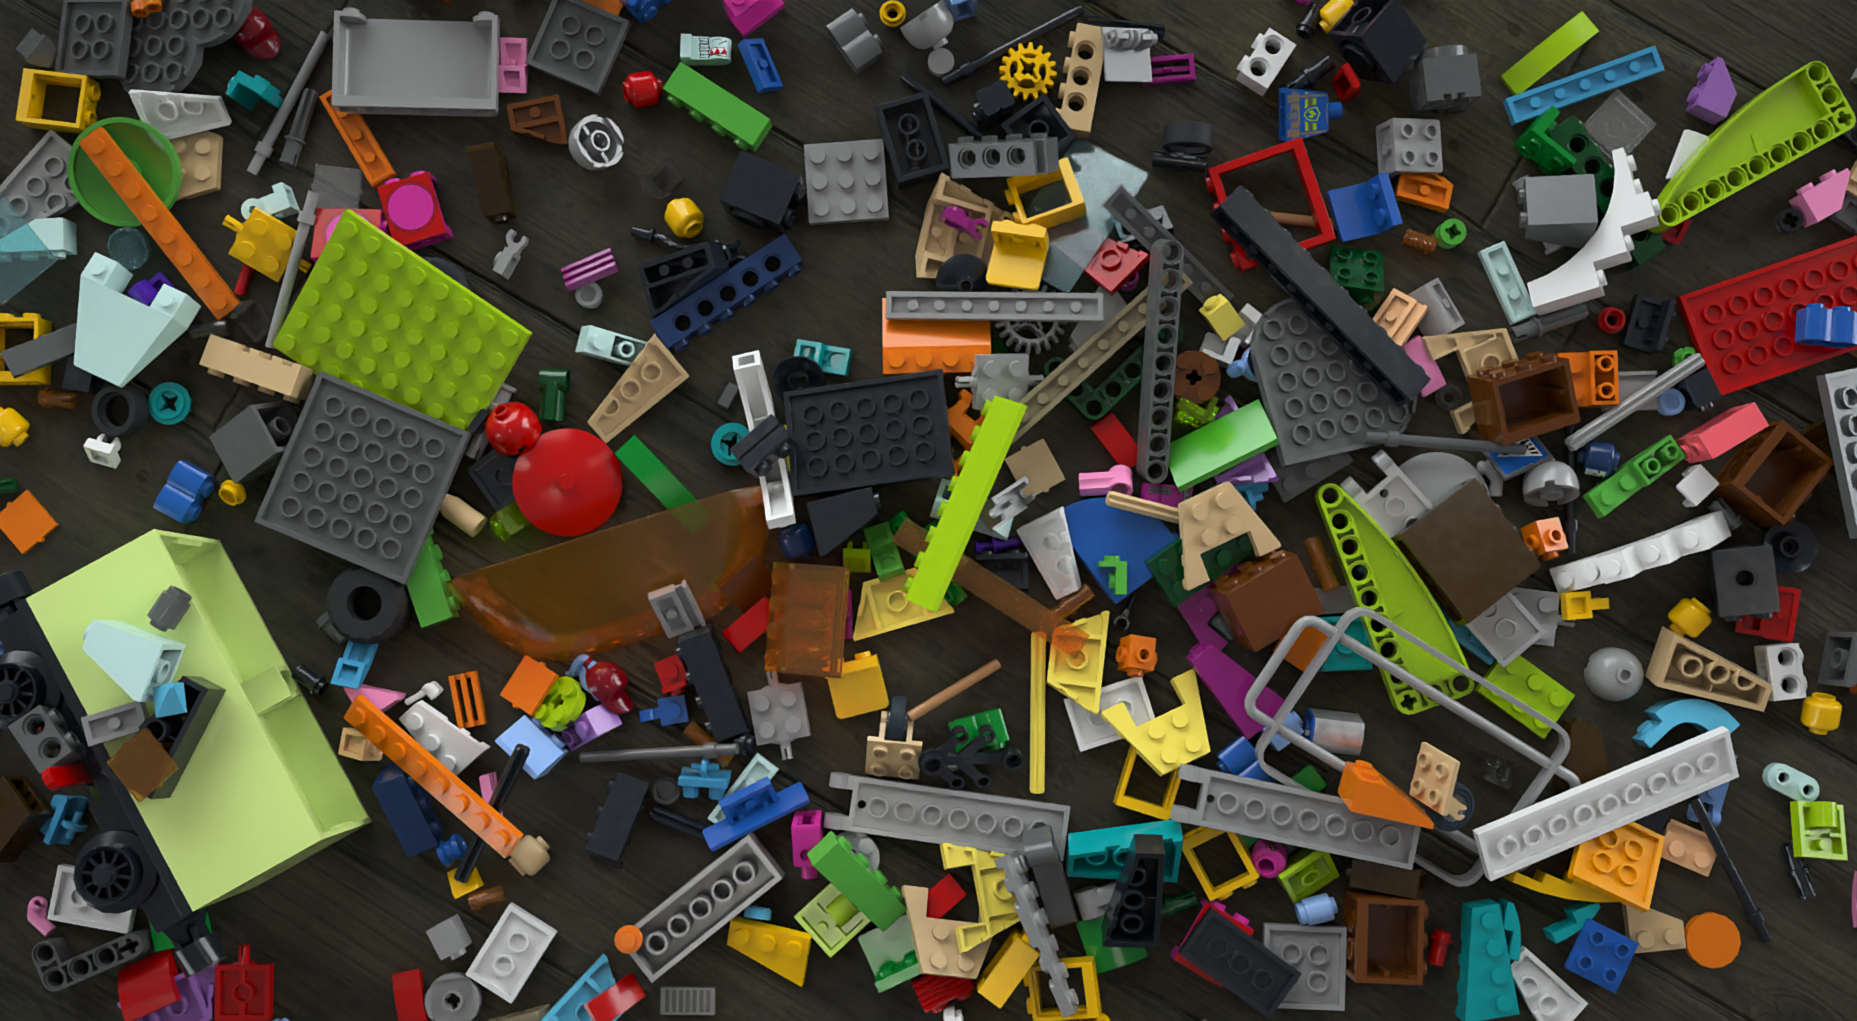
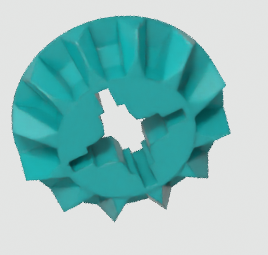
M165 382L155 387L148 398L151 416L159 423L166 425H175L180 421H185L187 414L192 412L190 406L193 400L189 396V390L174 382ZM166 397L177 400L174 403L176 411L170 408L166 409L168 406Z
M727 423L719 427L711 441L714 456L723 464L738 466L740 462L732 452L729 456V446L722 441H732L737 433L738 443L750 431L738 423Z

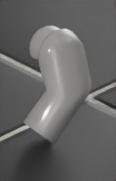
M1488 460L1486 462L1479 461L1476 470L1481 475H1486L1489 479L1490 497H1502L1503 479Z

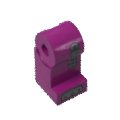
M1142 483L1140 498L1178 508V503L1192 497L1193 486L1180 492L1177 485Z

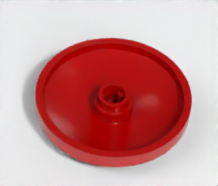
M567 428L544 433L539 436L529 448L526 446L515 464L512 479L514 497L523 515L537 528L558 536L582 535L595 530L605 523L619 503L623 483L619 462L606 443L588 432Z

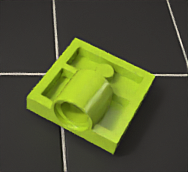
M1826 801L1790 802L1794 857L1836 861L1848 860L1843 805Z
M831 882L794 915L799 924L807 933L812 934V938L830 958L871 921Z

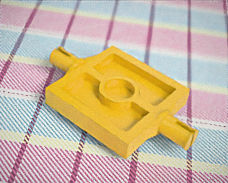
M258 207L253 209L249 218L244 223H240L227 215L222 225L237 233L235 242L228 254L274 281L279 282L286 272L297 230ZM301 258L298 269L307 274L312 264Z

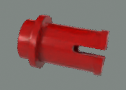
M1435 929L1434 933H1431L1430 937L1433 939L1427 958L1429 963L1437 966L1445 965L1444 962L1449 943L1453 942L1450 932Z

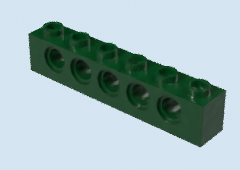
M1575 115L1555 127L1547 136L1577 159L1573 166L1562 172V175L1588 174L1585 170V165L1591 167L1595 179L1597 225L1599 227L1612 197L1615 168L1608 164L1602 156L1600 146L1593 142L1586 133L1587 130L1583 122L1577 120ZM1570 143L1577 147V153L1570 149ZM1600 186L1607 190V197L1602 195ZM1647 229L1637 233L1638 241L1632 238L1634 250L1630 251L1632 261L1624 263L1628 270L1643 264L1666 248L1660 233H1653Z

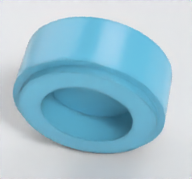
M749 905L744 909L743 917L770 920L772 910L766 907Z

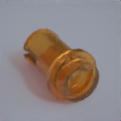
M1407 228L1401 244L1423 250V253L1427 254L1428 252H1434L1438 238L1434 237L1433 233L1427 235Z
M51 388L40 390L37 398L39 406H43L44 409L59 407L74 410L78 403L77 401H67L78 399L75 392L53 391Z
M501 884L481 891L473 890L471 894H468L471 910L477 909V911H481L482 907L505 901V896H502L504 895L503 887Z

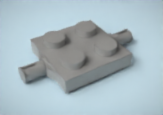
M1025 353L975 354L974 369L971 376H956L955 380L958 382H955L956 388L971 387L973 394L972 408L982 410L986 400L992 401L995 395L1019 402L1027 395L1029 386H1037L1041 382L1040 380H1044V376L1029 375V355Z
M1518 587L1510 591L1547 632L1533 644L1554 647L1555 631L1558 625L1575 626V623L1565 622V620H1562V615H1559L1560 593Z
M777 667L765 669L769 685L760 690L747 692L757 746L769 743L780 744L782 760L791 759L794 757L790 742L796 738L811 735L802 683H779Z

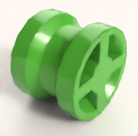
M1448 219L1436 228L1434 240L1440 248H1454L1465 239L1467 234L1466 227L1458 219Z

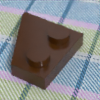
M559 94L506 105L511 131L514 134L569 147L568 132Z

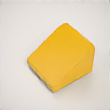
M476 866L467 883H461L454 879L457 868L447 872L455 899L484 885Z

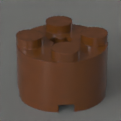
M1187 351L1176 357L1174 404L1183 408H1195L1206 403L1216 394L1221 382V373L1218 363L1214 358L1201 351ZM1190 374L1193 375L1194 379H1197L1193 385H1190V380L1186 379Z

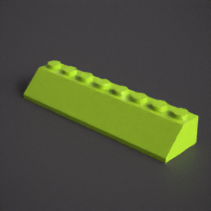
M996 395L992 401L986 400L980 414L985 416L981 427L975 425L969 439L974 442L970 452L964 450L958 464L963 467L959 477L953 475L947 490L952 492L948 502L942 500L936 516L941 517L937 527L931 525L925 541L929 542L926 552L920 551L914 563V566L918 568L915 577L909 576L902 590L907 593L905 599L937 613L1028 406Z

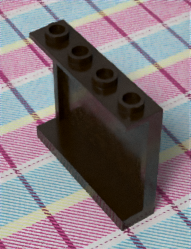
M1476 478L1461 483L1459 489L1407 529L1399 531L1391 537L1392 541L1400 549L1456 626L1472 622L1541 567V564L1537 561L1536 553L1525 545L1520 538V532L1516 527L1510 525L1504 517L1502 508L1492 501L1487 494L1488 492L1484 484L1477 481Z

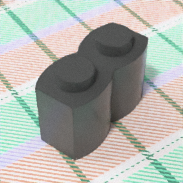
M852 8L828 24L826 32L857 75L883 57L882 49L884 45L877 34L872 36L867 30L869 24L861 12L857 14Z

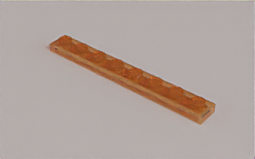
M905 518L891 541L917 557L920 551L925 553L929 542L925 541L928 531ZM962 554L951 579L952 581L1076 659L1090 635Z

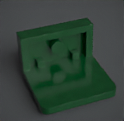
M1331 246L1329 250V273L1331 278L1339 286L1345 288L1349 292L1350 297L1359 306L1365 308L1367 312L1375 313L1384 293L1383 255L1375 251Z

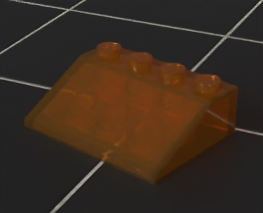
M774 562L771 575L772 587L769 600L770 610L764 671L841 678L850 567Z

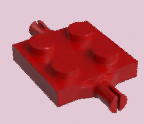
M250 944L238 945V962L215 965L214 1021H269L273 1019L274 963L250 961Z

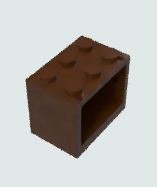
M1535 351L1526 354L1525 359H1508L1502 361L1499 367H1482L1476 370V374L1467 376L1479 438L1508 445L1581 422L1568 358L1557 357L1555 353L1543 354L1542 351Z
M1783 420L1768 423V427L1744 440L1715 477L1719 485L1712 492L1718 497H1722L1728 505L1757 528L1783 526L1792 522L1797 515L1795 511L1801 504L1806 503L1814 493L1812 490L1818 483L1828 477L1830 474L1829 468L1834 463V460Z
M1278 548L1260 556L1254 561L1241 563L1237 566V571L1230 575L1224 574L1217 577L1213 581L1214 584L1207 587L1235 643L1253 652L1259 651L1286 635L1299 618L1304 616L1317 617L1325 612L1297 554Z
M1344 889L1343 926L1347 927L1346 975L1355 983L1423 986V977H1426L1427 974L1426 961L1423 960V949H1426L1428 944L1427 934L1424 932V921L1428 920V907L1425 901L1421 898L1412 899L1371 890Z

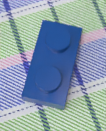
M743 39L738 44V47L757 92L778 91L783 87V84L764 39Z

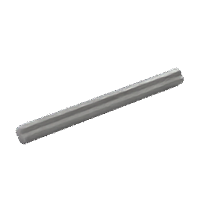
M1699 353L1692 354L1620 402L1619 405H1615L1564 440L1565 445L1570 451L1579 449L1704 366L1705 360Z

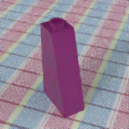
M1200 642L1189 650L1190 654L1185 657L1238 732L1247 740L1265 727L1253 720L1244 708V699L1257 678L1214 645L1208 642L1204 644ZM1265 686L1256 699L1255 706L1259 711L1273 718L1285 700Z

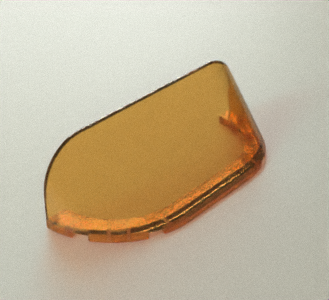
M752 486L707 497L463 574L447 581L445 586L487 634L517 653L536 659L557 661L575 660L582 654L593 656L665 633L648 599L649 592L672 584L676 586L682 584L683 580H686L705 619L719 613L730 604L728 597L718 588V585L752 555L762 563L767 549L769 528L766 521L761 486Z

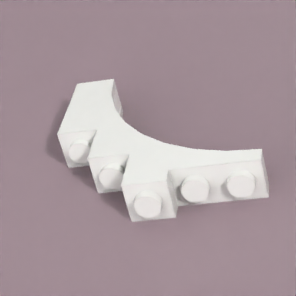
M1623 147L1612 151L1615 168L1614 189L1608 210L1594 236L1567 263L1548 275L1527 283L1532 306L1539 316L1605 296L1603 286L1607 285L1603 270L1632 261L1630 251L1634 250V245L1630 235L1659 226L1657 216L1661 215L1662 212L1658 199L1652 200L1648 191L1643 192L1639 178L1634 180L1632 172L1637 170L1633 155L1627 156Z
M759 350L732 356L733 369L749 431H752L770 414L775 417L774 403ZM779 458L774 462L772 470L763 477L759 476L769 529L782 528L796 523L792 484L785 458Z
M1720 510L1695 517L1683 524L1639 541L1555 566L1549 570L1557 592H1571L1602 583L1607 584L1631 578L1643 570L1669 564L1682 556L1710 549L1732 535L1723 511Z

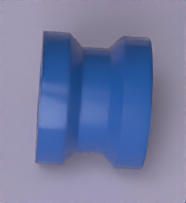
M458 833L452 835L448 841H440L439 846H436L437 855L442 864L447 868L454 865L456 860H461L467 849L465 841Z

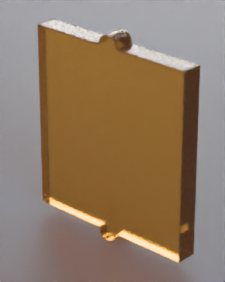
M143 728L129 742H124L122 748L107 761V764L138 802H142L157 788H162L163 782L179 769L148 728Z

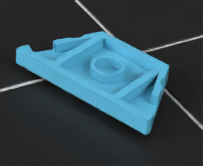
M604 953L540 1021H592L583 1005L616 983L608 963V958ZM620 1014L618 1017H616V1018L613 1019L612 1021H616L622 1014Z

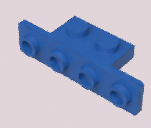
M767 776L719 800L718 802L726 819L705 828L702 832L710 850L715 851L809 804L810 800L801 782L776 793Z

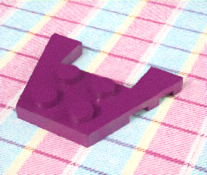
M1236 563L1221 575L1232 574L1237 571V566L1241 563ZM1212 581L1178 605L1177 609L1186 620L1199 643L1203 642L1204 644L1208 642L1221 651L1228 642L1207 625L1208 621L1218 611L1207 588L1214 584Z

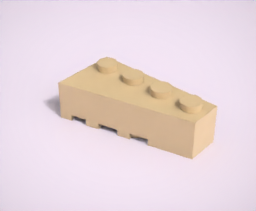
M210 334L199 363L209 367L207 373L224 378L225 373L234 376L233 382L247 387H249L250 382L259 385L258 391L273 396L275 391L284 394V400L298 405L300 400L308 398L317 377L313 374V369Z
M1664 626L1661 628L1645 675L1657 687L1762 712L1765 710L1773 688L1772 685L1760 676Z

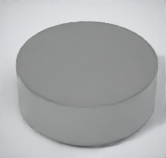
M945 48L933 50L928 57L930 72L938 77L951 72L954 68L953 54Z
M595 282L580 287L575 291L577 302L586 309H594L603 301V291Z

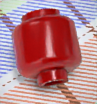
M642 71L629 74L626 77V82H622V90L626 103H631L634 108L639 109L656 105L659 102V95L663 94V85L661 79H656L651 71Z

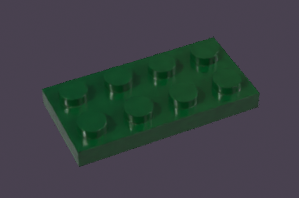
M1246 532L1201 553L1200 556L1210 581L1189 591L1183 587L1184 566H1182L1181 562L1183 547L1180 536L1144 561V564L1171 606L1176 608L1252 553L1254 549Z

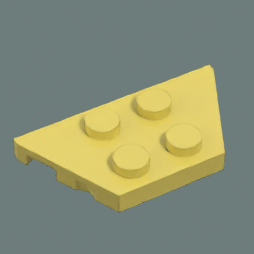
M916 567L905 570L906 574L880 582L879 578L863 582L853 639L857 641L954 613V610L944 598L937 613L905 599L907 593L902 590L908 577H915Z
M1103 611L1099 615L1053 628L1046 684L1093 715H1098L1110 611Z

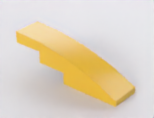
M1538 869L1533 879L1516 871L1504 876L1505 879L1540 893L1565 899L1588 902H1619L1568 878L1567 870L1562 880Z

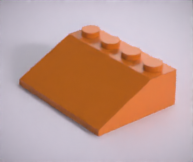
M882 298L884 377L943 369L944 377L971 376L974 369L975 354H991L990 321L887 320L885 318L886 298Z

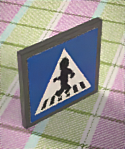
M1537 436L1515 442L1516 444L1526 445L1525 455L1482 452L1504 481L1554 459L1553 455Z

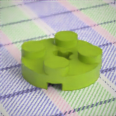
M567 676L558 678L534 717L543 726L553 731H562L568 728L564 725L568 724L570 720L575 722L585 705L586 695L581 690L580 682Z

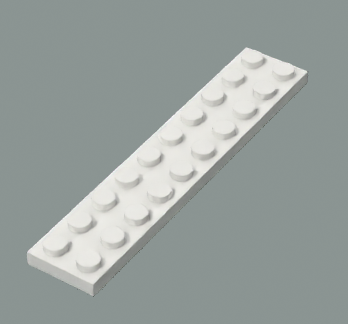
M1723 726L1474 829L1473 834L1485 876L1490 881H1493L1738 778L1739 774L1729 730Z

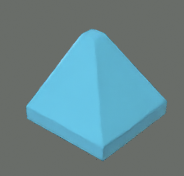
M170 682L152 688L156 718L187 713L184 682Z

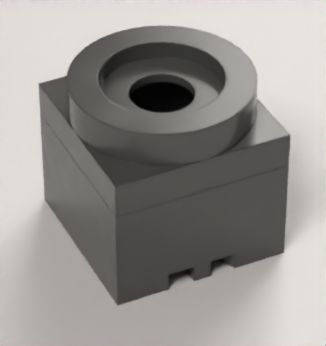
M1463 45L1440 46L1422 51L1420 57L1413 62L1414 69L1407 75L1412 117L1430 115L1433 109L1436 110V114H1442L1447 109L1449 113L1464 112L1482 96L1477 54H1468V48Z

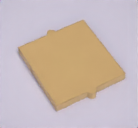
M1044 439L1028 447L1022 446L1019 452L1004 459L1016 482L1024 476L1029 480L1028 485L1023 488V492L1027 496L1031 493L1038 495L1043 491L1047 493L1049 488L1065 480Z

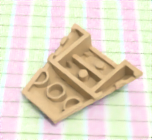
M941 173L927 203L915 254L917 278H936L941 265L949 258L959 254L977 256L985 263L988 269L994 246L991 233L993 221L1002 222L1003 220L1015 222L1013 215L1006 210L1002 211L994 206V203L986 198L982 199L972 193L969 188L962 184H957L949 176ZM947 206L950 208L956 206L966 212L965 216L971 218V221L983 218L989 224L986 228L976 225V232L983 235L981 240H974L967 233H961L939 222L938 219L941 212Z

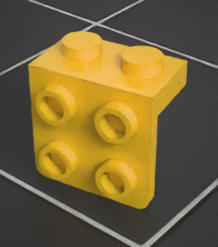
M1003 220L1002 222L993 221L991 233L994 246L986 275L987 283L1031 291L1038 290L1050 244L1047 229L1038 224L1021 225L1010 220Z
M870 651L854 654L855 660L845 662L844 657L828 661L829 666L823 668L825 679L828 680L836 716L839 719L884 709L889 705L877 654L871 655Z

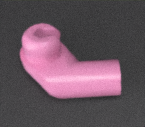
M36 896L28 904L27 919L41 934L47 937L57 927L47 919V900L41 896Z

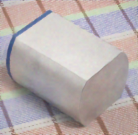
M1307 708L1304 721H1302L1303 724L1300 725L1304 730L1302 734L1304 738L1331 753L1359 756L1365 727L1359 714Z

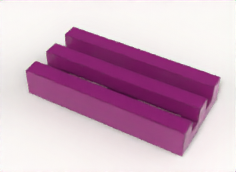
M1194 54L1150 57L1151 65L1188 62L1189 64L1186 66L1151 69L1152 75L1189 72V74L1153 77L1151 83L1142 82V87L1195 82Z
M610 248L560 268L569 292L619 271Z

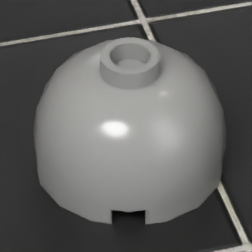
M941 0L900 27L905 39L912 46L918 49H927L932 46L934 50H937L948 42L946 37L950 34L954 25L953 14L948 4Z
M592 114L581 119L571 130L568 139L569 151L573 159L580 166L589 170L600 171L615 165L623 155V152L621 153V145L624 144V139L620 129L612 120L607 117L604 119L596 117L597 115Z
M1555 459L1526 471L1522 481L1524 501L1533 506L1545 507L1548 506L1546 501L1556 500L1558 505L1573 501L1580 494L1576 473L1569 465L1555 461Z
M1616 647L1599 649L1590 656L1587 668L1584 669L1587 687L1591 693L1604 700L1616 702L1629 699L1637 694L1643 684L1644 672L1642 664L1635 655L1625 649Z

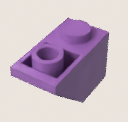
M1720 57L1715 58L1708 64L1705 63L1699 70L1697 78L1700 80L1687 97L1689 104L1685 111L1713 125L1727 117L1737 95L1724 60Z
M600 704L582 713L575 722L569 721L568 724L564 725L568 728L561 731L562 738L572 752L620 726L622 722L618 714L610 712L603 704Z

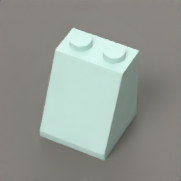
M93 619L84 632L83 639L85 641L82 649L133 700L150 702L154 701L153 687L172 682L187 644L120 620Z

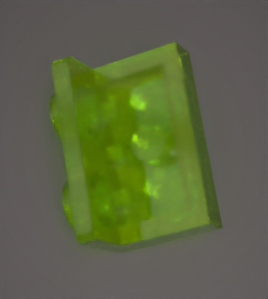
M1182 397L1173 405V419L1183 426L1190 424L1199 428L1203 424L1207 425L1209 421L1212 422L1219 410V407L1215 406L1218 398L1212 397L1201 408Z

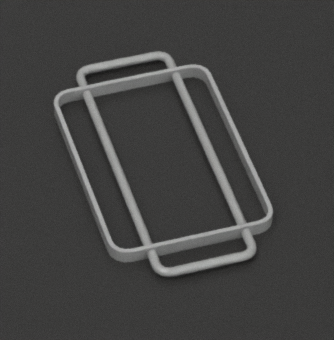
M1355 607L1346 611L1335 627L1316 616L1299 618L1292 625L1244 699V708L1247 714L1253 720L1267 727L1256 744L1255 757L1261 769L1286 786L1309 790L1264 762V751L1275 734L1280 735L1343 773L1344 761L1282 724L1336 643L1339 642L1543 767L1510 814L1532 806L1554 774L1567 781L1570 789L1581 785L1579 778L1572 771L1561 765L1570 750V738L1568 733L1555 721L1366 607ZM1360 616H1368L1377 620L1555 729L1559 735L1557 748L1550 758L1350 637L1344 631L1354 619ZM1306 627H1314L1328 637L1275 716L1271 718L1256 708V699L1301 632ZM1435 826L1433 827L1479 855L1474 839L1459 830L1448 832L1440 830ZM1415 853V863L1458 887L1474 884L1484 874L1480 857L1467 873L1453 875ZM1530 865L1519 870H1516V872H1522L1526 870Z

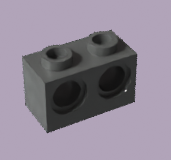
M38 705L8 726L39 774H42V771L50 767L73 764L84 756L79 749L81 742L73 732H68L64 727L65 719L56 708L50 709L42 705ZM45 722L44 730L38 734L37 728L39 724ZM60 745L61 751L59 755L54 758L53 750L56 746Z

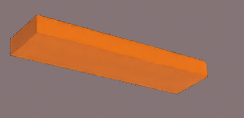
M332 89L319 96L371 187L375 189L387 180L397 176L362 114H349L335 110L332 106Z

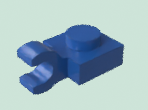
M685 694L657 699L658 707L639 711L641 722L661 718V724L665 726L690 721Z

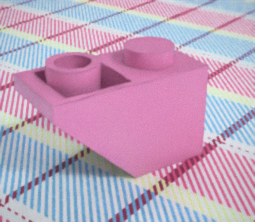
M1848 168L1838 173L1835 169L1819 177L1820 183L1815 186L1812 182L1796 190L1797 196L1788 200L1792 208L1802 214L1803 226L1805 228L1823 220L1842 208L1850 176Z

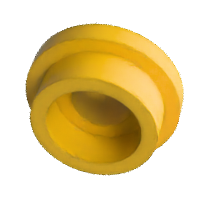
M887 1L880 8V19L888 27H898L906 18L905 7L899 1ZM895 11L898 15L896 18H890L888 16L889 12Z
M226 480L221 484L219 496L226 504L234 506L246 500L245 488L242 484H234L232 480Z

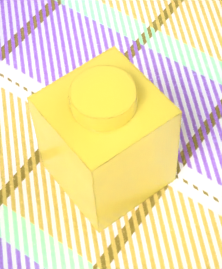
M1221 294L1207 299L1203 307L1199 309V312L1209 326L1223 341L1245 326V323L1233 306Z

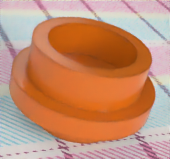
M625 925L617 931L614 939L615 945L622 953H634L643 943L642 932L636 926Z

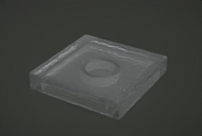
M1618 89L1613 91L1584 123L1587 130L1586 133L1591 140L1597 143L1601 150L1612 160L1613 150L1623 147L1628 156L1657 125Z

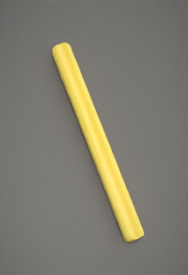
M1032 632L1030 792L1034 794H1041L1045 791V632Z

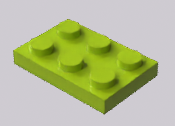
M1520 655L1504 668L1495 661L1483 677L1557 722L1575 696ZM1480 683L1474 690L1539 738L1545 739L1552 729Z

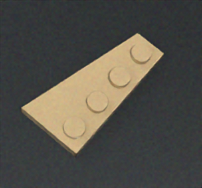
M655 333L588 420V424L605 443L609 442L689 377L688 373Z

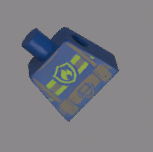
M1278 88L1279 140L1288 142L1300 137L1304 139L1326 133L1329 129V119L1342 117L1341 102L1329 103L1328 93Z

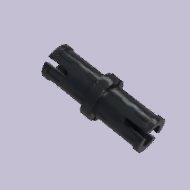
M1325 54L1310 67L1302 68L1300 74L1286 84H1283L1281 88L1305 90L1307 87L1312 88L1316 85L1317 80L1333 71L1335 65L1332 59L1328 61L1330 57Z
M1154 150L1151 167L1175 169V172L1188 170L1205 173L1207 156L1183 153L1184 151L1178 150V153Z
M1792 841L1781 844L1779 847L1788 868L1786 872L1794 883L1798 899L1802 900L1803 896L1804 899L1815 897L1817 894L1810 880L1808 864H1805L1803 858L1794 857Z

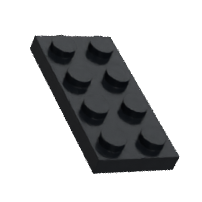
M1210 906L1178 950L1180 955L1269 1019L1302 974Z

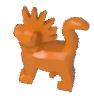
M963 389L958 394L959 401L948 409L951 439L953 437L964 450L970 452L973 441L969 440L975 425L981 427L985 416L980 415L979 419L974 421L966 414L971 405L973 395ZM962 455L954 460L955 476L959 477L957 475L958 470L963 468L958 465Z

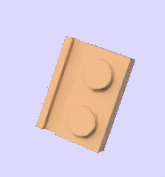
M1393 288L1373 317V320L1387 331V335L1396 344L1403 347L1428 311V306L1418 303L1417 300Z
M1668 818L1666 827L1661 835L1665 836L1661 858L1708 877L1717 855L1706 834Z

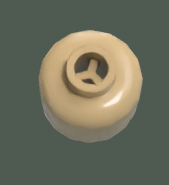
M526 835L519 841L508 861L522 876L525 874L533 876L550 861V855L547 852L550 846L540 835L536 839L531 835Z

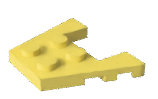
M1194 669L1170 680L1182 706L1140 726L1135 725L1123 702L1100 713L1101 718L1108 722L1122 739H1126L1136 749L1135 752L1160 777L1180 768V763L1188 764L1211 752Z
M950 843L940 845L944 870L970 865L972 867L982 923L955 928L959 952L964 953L1020 921L1014 905L1017 898L1015 895L1012 896L1004 885V875L1006 874L1004 868L997 869L994 860L1006 855L1005 853L988 852L972 847L955 846Z

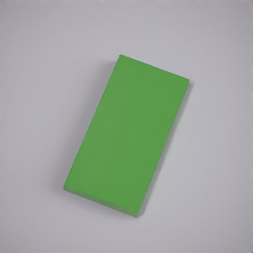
M1258 399L1171 442L1168 466L1177 488L1182 492L1280 444Z

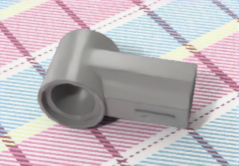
M1117 880L1098 887L1096 885L1087 886L1073 893L1082 920L1093 919L1105 913Z

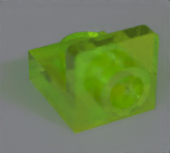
M516 501L499 510L489 519L493 533L497 537H501L503 541L508 540L512 535L532 524L520 511Z

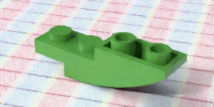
M1671 434L1667 435L1622 464L1615 473L1611 472L1608 477L1601 479L1594 488L1583 495V498L1597 518L1604 517L1642 487L1648 486L1684 459L1686 455Z

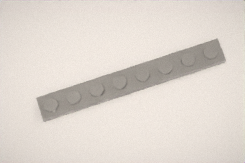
M886 291L885 318L887 320L1103 322L1104 295L1103 293Z

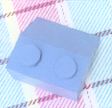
M529 714L521 717L495 740L510 757L515 746L519 743L530 748L529 756L523 769L534 780L548 774L569 751L565 747L566 743L560 735L549 732L538 719Z

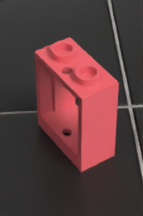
M1753 402L1729 408L1675 441L1686 455L1684 460L1690 464L1718 457L1768 427L1769 424L1756 403Z

